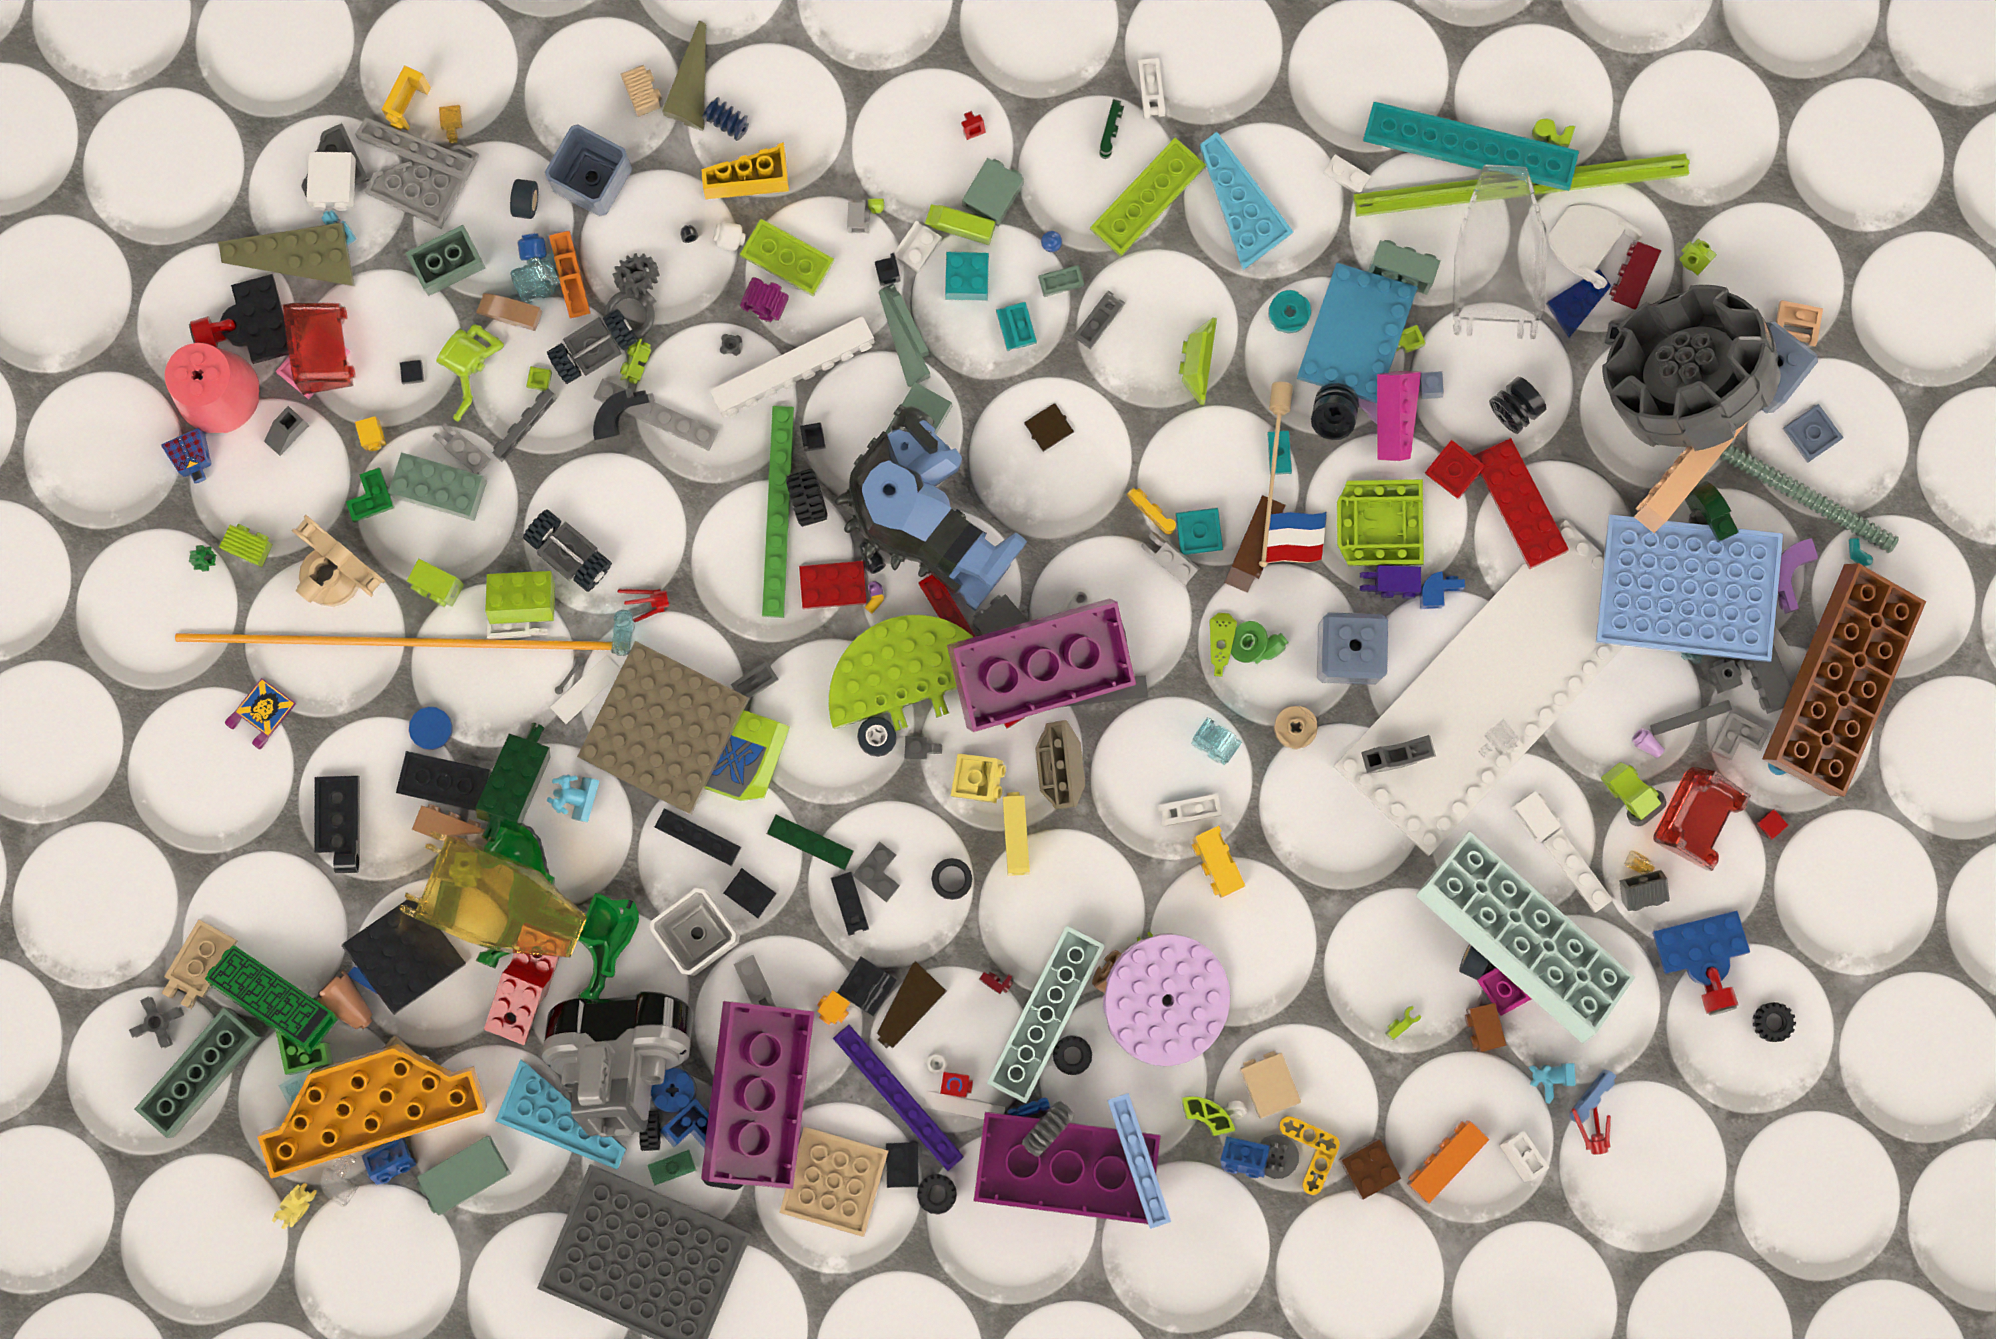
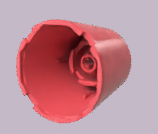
M192 343L178 349L166 365L165 383L181 416L194 428H199L201 431L210 434L228 433L244 425L254 414L260 399V383L253 367L241 356L208 344Z

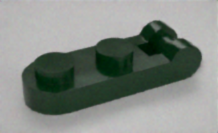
M1113 99L1100 144L1099 155L1103 159H1108L1112 155L1113 146L1111 139L1117 136L1119 126L1116 125L1117 118H1122L1124 110L1120 100Z

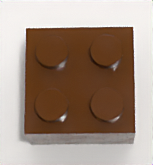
M1377 1138L1338 1159L1356 1193L1362 1200L1402 1179L1381 1140Z

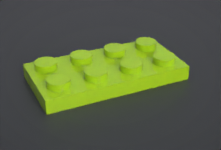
M760 219L740 253V257L813 297L834 263V258L763 219Z

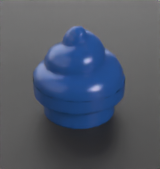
M1048 231L1042 236L1041 245L1047 252H1056L1062 246V238L1057 232Z

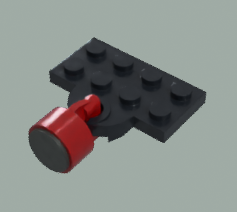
M273 274L231 285L236 304L229 307L222 314L219 322L212 323L210 317L207 316L190 321L189 324L194 343H204L218 347V342L228 340L234 346H247L252 364L294 353Z

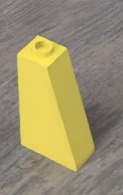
M1009 792L1006 797H1003L1008 876L1029 875L1024 795L1020 796V792Z

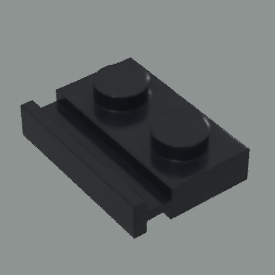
M743 868L740 869L723 892V894L758 919L777 895L776 892Z
M918 1142L886 1143V1150H888L886 1158L887 1188L919 1187Z

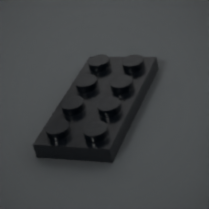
M406 751L396 793L476 811V806L490 777L491 770Z

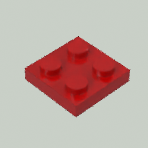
M1451 440L1425 471V475L1459 500L1485 468V465Z

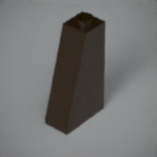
M916 961L912 963L877 1031V1034L880 1036L877 1040L886 1049L889 1046L893 1049L947 992Z

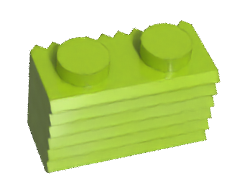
M230 524L219 548L262 567L273 546L268 541L269 537L259 532L255 536L249 533V528L241 524H237L236 527Z

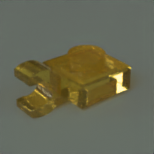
M460 105L439 107L441 129L446 130L449 143L458 142L457 128H463Z

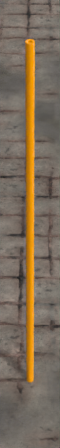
M175 634L176 642L627 651V642Z

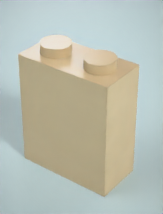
M1275 1050L1264 1054V1059L1256 1062L1255 1058L1244 1062V1067L1240 1068L1245 1085L1260 1119L1302 1103L1283 1054H1276Z

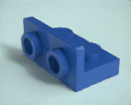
M1226 1136L1220 1160L1221 1168L1232 1174L1240 1172L1245 1173L1250 1178H1264L1270 1146Z
M404 1138L387 1142L362 1155L368 1176L377 1185L387 1183L391 1178L406 1173L416 1166V1162L410 1156Z

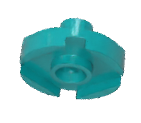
M1282 291L1275 296L1269 306V320L1279 332L1296 333L1302 330L1311 316L1310 303L1306 297H1303L1297 291ZM1287 307L1295 310L1292 317L1285 315L1284 312L1287 310Z

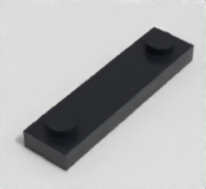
M665 808L654 828L731 867L742 848Z

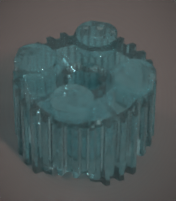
M538 257L529 259L527 265L516 268L510 273L520 298L527 304L533 302L532 299L542 296L543 299L548 298V296L555 293L554 287L560 283L551 262L546 259L539 260Z
M1207 717L1192 738L1191 744L1200 751L1209 752L1207 755L1209 758L1225 766L1240 747L1242 741L1236 739V735L1225 727L1215 725V721Z

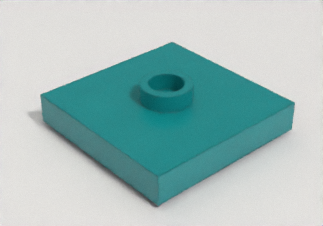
M1218 508L1175 513L1181 553L1189 555L1223 550Z

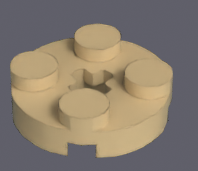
M1291 706L1285 708L1275 720L1274 732L1276 738L1282 745L1294 750L1308 746L1317 735L1316 717L1305 707ZM1292 722L1294 724H1297L1298 722L1301 724V726L1299 727L1301 730L1300 733H1298L1297 731L1293 733L1291 731L1292 726L1290 724Z

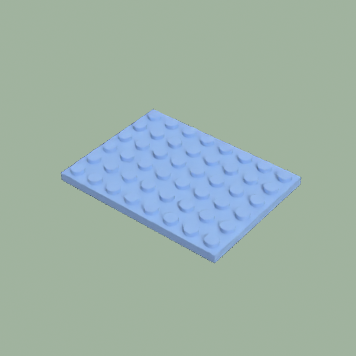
M1609 515L1596 643L1771 662L1783 533L1738 529V534L1717 542L1709 525L1666 521L1653 533L1634 517Z

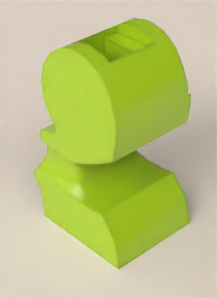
M1540 119L1532 129V136L1537 141L1547 140L1549 144L1568 148L1576 126L1565 127L1562 135H1558L1553 120Z

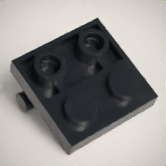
M860 956L837 993L874 1017L897 979Z

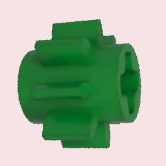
M197 545L196 550L190 551L189 562L194 566L193 570L209 571V566L216 565L217 555L211 550V546Z

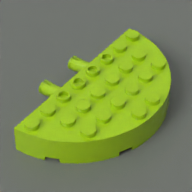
M927 615L898 616L868 628L844 651L833 672L829 689V714L832 728L838 729L888 712L891 714L895 731L901 730L899 721L902 728L905 729L908 725L902 709L905 706L926 699H931L936 718L942 716L940 707L942 708L943 715L949 714L943 695L956 690L957 686L947 645L973 638V636L954 623Z

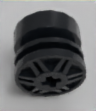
M1519 376L1506 386L1507 392L1501 390L1497 396H1493L1489 400L1490 407L1496 417L1507 429L1515 434L1520 433L1523 427H1527L1530 424L1529 418L1535 420L1547 410L1546 404L1539 392L1526 379Z
M1330 383L1323 386L1317 392L1311 415V425L1318 435L1329 440H1341L1353 432L1359 408V399L1355 391L1341 383Z

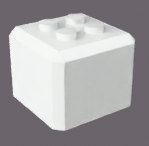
M695 888L650 923L651 932L680 972L686 975H697L739 944L740 935L711 895L704 889ZM696 927H700L704 931L703 937L699 940H695L692 937V930Z

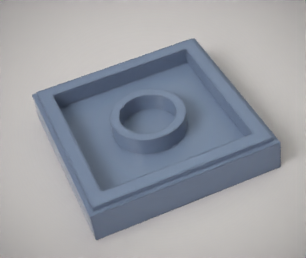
M1819 404L1783 428L1807 463L1843 439V436Z

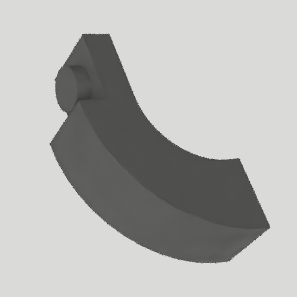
M1430 735L1396 745L1379 746L1361 752L1367 773L1398 769L1436 757Z

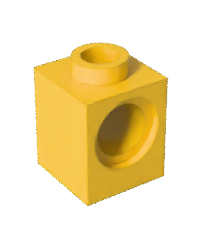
M376 416L355 422L361 446L365 450L377 451L381 449V446L386 445L380 420Z

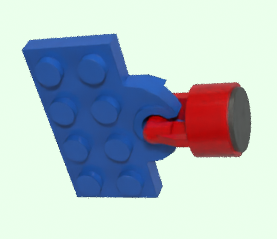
M1738 911L1652 932L1664 974L1686 969L1689 977L1695 983L1704 985L1706 993L1701 995L1706 1014H1709V1016L1717 1015L1737 1008L1739 1004L1734 988H1722L1721 981L1728 975L1730 958L1750 953Z

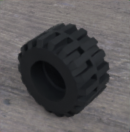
M811 468L787 475L786 484L798 523L804 527L827 520L828 514L815 471Z

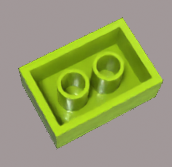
M551 571L487 574L485 612L489 624L554 621L555 582Z

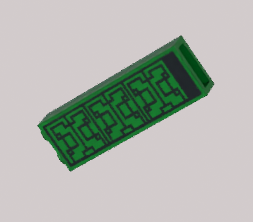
M232 945L230 949L223 953L221 960L208 971L205 978L212 988L308 1054L313 1052L338 1021V1018L331 1010L235 945Z

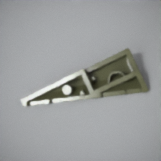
M698 21L662 112L666 117L684 122L686 126L703 131L706 24Z

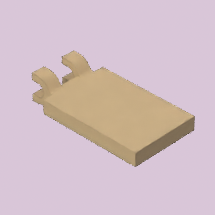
M198 920L164 976L170 981L163 989L162 994L173 999L179 988L187 993L180 1004L192 1009L197 997L205 998L211 987L205 980L208 971L216 966L221 960L223 953L230 949L232 945H236L238 941Z

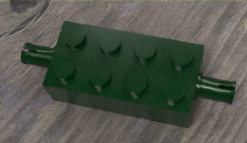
M531 723L526 738L509 733L476 806L477 819L488 822L482 834V838L487 841L490 837V842H495L500 827L518 832L551 758L550 747L538 743L544 731V727L540 724L536 727L537 723Z

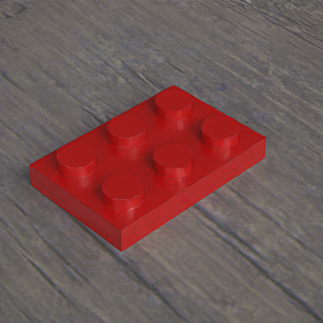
M863 561L799 566L803 610L867 604Z

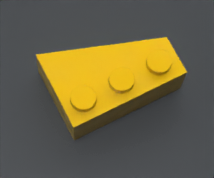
M1217 826L1193 838L1194 843L1191 846L1195 855H1200L1203 861L1200 865L1205 876L1209 875L1213 882L1210 886L1214 895L1219 894V897L1222 898L1244 888L1245 883L1235 861H1233L1229 853L1230 849L1227 843L1224 842L1220 834L1222 832L1221 828Z

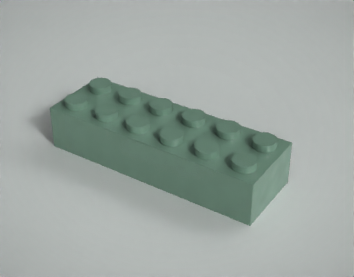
M223 1008L134 1110L164 1137L174 1138L263 1036L231 1008Z

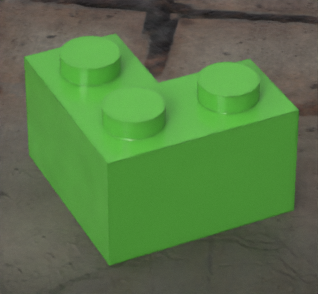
M276 1032L285 1075H294L334 1064L329 1043H319L313 1052L308 1054Z

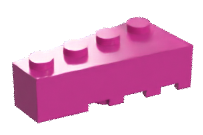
M1394 371L1377 374V460L1403 461L1411 459L1421 372Z

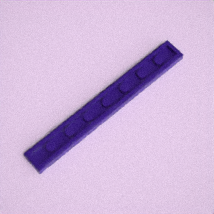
M850 1024L833 1038L947 1171L964 1158L962 1153Z

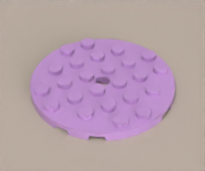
M1159 934L1145 940L1142 939L1130 946L1117 959L1106 980L1107 986L1105 995H1103V1010L1106 1015L1108 1029L1123 1050L1145 1063L1158 1066H1173L1193 1060L1215 1042L1225 1025L1230 1006V990L1226 973L1217 957L1203 944L1191 938L1174 934ZM1166 994H1170L1172 998L1171 1004L1164 1006L1162 998Z

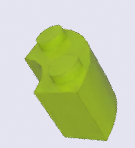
M1619 762L1604 774L1601 780L1616 799L1618 797L1621 798L1628 811L1642 820L1661 805L1657 798L1659 794L1652 786L1646 785L1639 779L1638 773L1633 766Z
M1196 1096L1180 1097L1185 1118L1202 1121L1209 1127L1213 1136L1235 1131L1229 1115L1216 1103Z

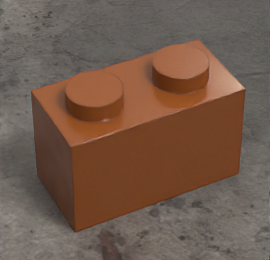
M1495 1003L1466 1009L1465 1021L1467 1027L1472 1029L1473 1036H1470L1474 1049L1477 1048L1478 1052H1484L1507 1046Z

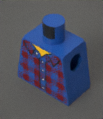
M198 428L161 444L179 474L183 477L191 475L194 483L206 480L203 469L211 466L212 463L206 436L203 431Z

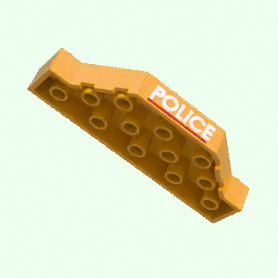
M395 1044L312 1070L304 1081L282 1125L262 1131L257 1138L270 1178L272 1179L484 1113L487 1105L474 1066L452 1072L399 1044Z

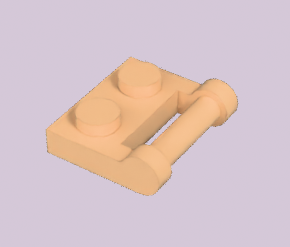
M1781 300L1778 306L1776 323L1782 328L1785 324L1811 329L1810 335L1793 331L1788 332L1800 342L1808 343L1809 346H1816L1823 308Z

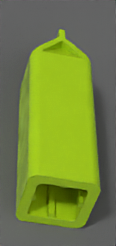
M931 204L925 221L926 225L936 230L986 245H990L995 229V221L943 205Z

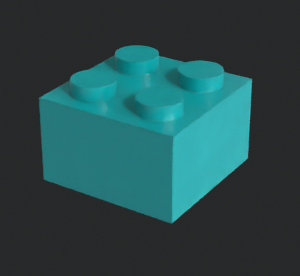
M946 252V300L988 301L989 253Z

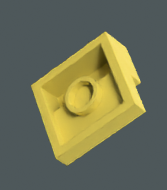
M957 754L950 796L996 804L997 799H1000L1002 796V787L999 785L1000 779L1005 776L1006 766L1003 765L1002 760L997 758Z

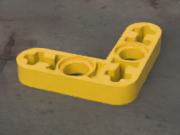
M1286 1116L1279 1122L1280 1132L1316 1149L1302 1180L1304 1192L1316 1195L1322 1190L1340 1146L1339 1140L1336 1136L1294 1117ZM1292 1120V1125L1299 1128V1124L1303 1125L1299 1131L1298 1138L1295 1137L1296 1131H1285L1284 1122L1288 1123ZM1306 1129H1312L1315 1132L1314 1140L1306 1141L1303 1138V1132ZM1320 1133L1323 1134L1321 1138L1329 1141L1332 1138V1143L1335 1144V1147L1326 1150V1145L1320 1142L1319 1146H1315L1319 1140ZM1318 1158H1323L1327 1162V1167L1323 1171H1318L1315 1168L1314 1164ZM1311 1170L1316 1174L1323 1175L1322 1179L1316 1178L1315 1184L1318 1185L1317 1189L1313 1188L1309 1191V1186L1306 1183L1314 1178V1175H1310Z

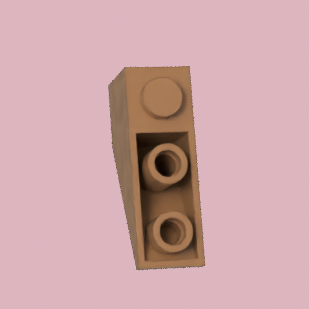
M429 804L428 807L421 805L412 830L435 839L481 834L485 831L480 828L481 823L469 819L468 823L461 821L460 815L450 811L448 815L440 812L441 808Z

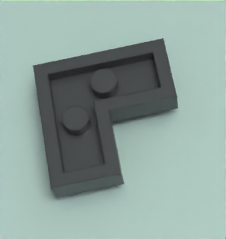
M879 841L853 876L887 903L900 887L898 883L884 873L897 855Z

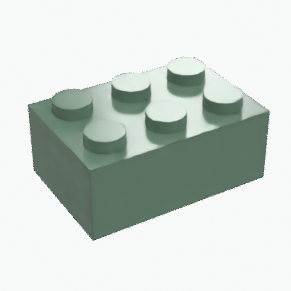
M464 225L406 252L428 296L485 269Z
M1380 240L1368 272L1418 287L1417 292L1427 295L1434 283L1441 260L1436 259L1437 257L1432 254L1425 253L1423 255L1417 253L1411 247L1402 248L1396 246V243L1390 240Z

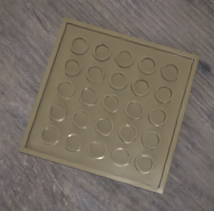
M635 641L577 757L688 814H692L749 697Z

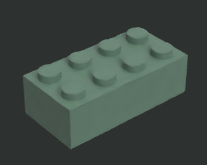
M401 452L388 493L393 498L475 521L487 480L479 474Z

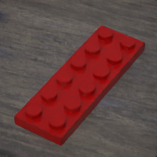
M1512 438L1473 455L1485 465L1480 474L1529 570L1567 553L1569 548Z

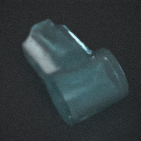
M619 610L613 618L614 630L611 652L618 656H626L630 654L635 624L631 612ZM623 620L629 621L626 625H620L619 623Z

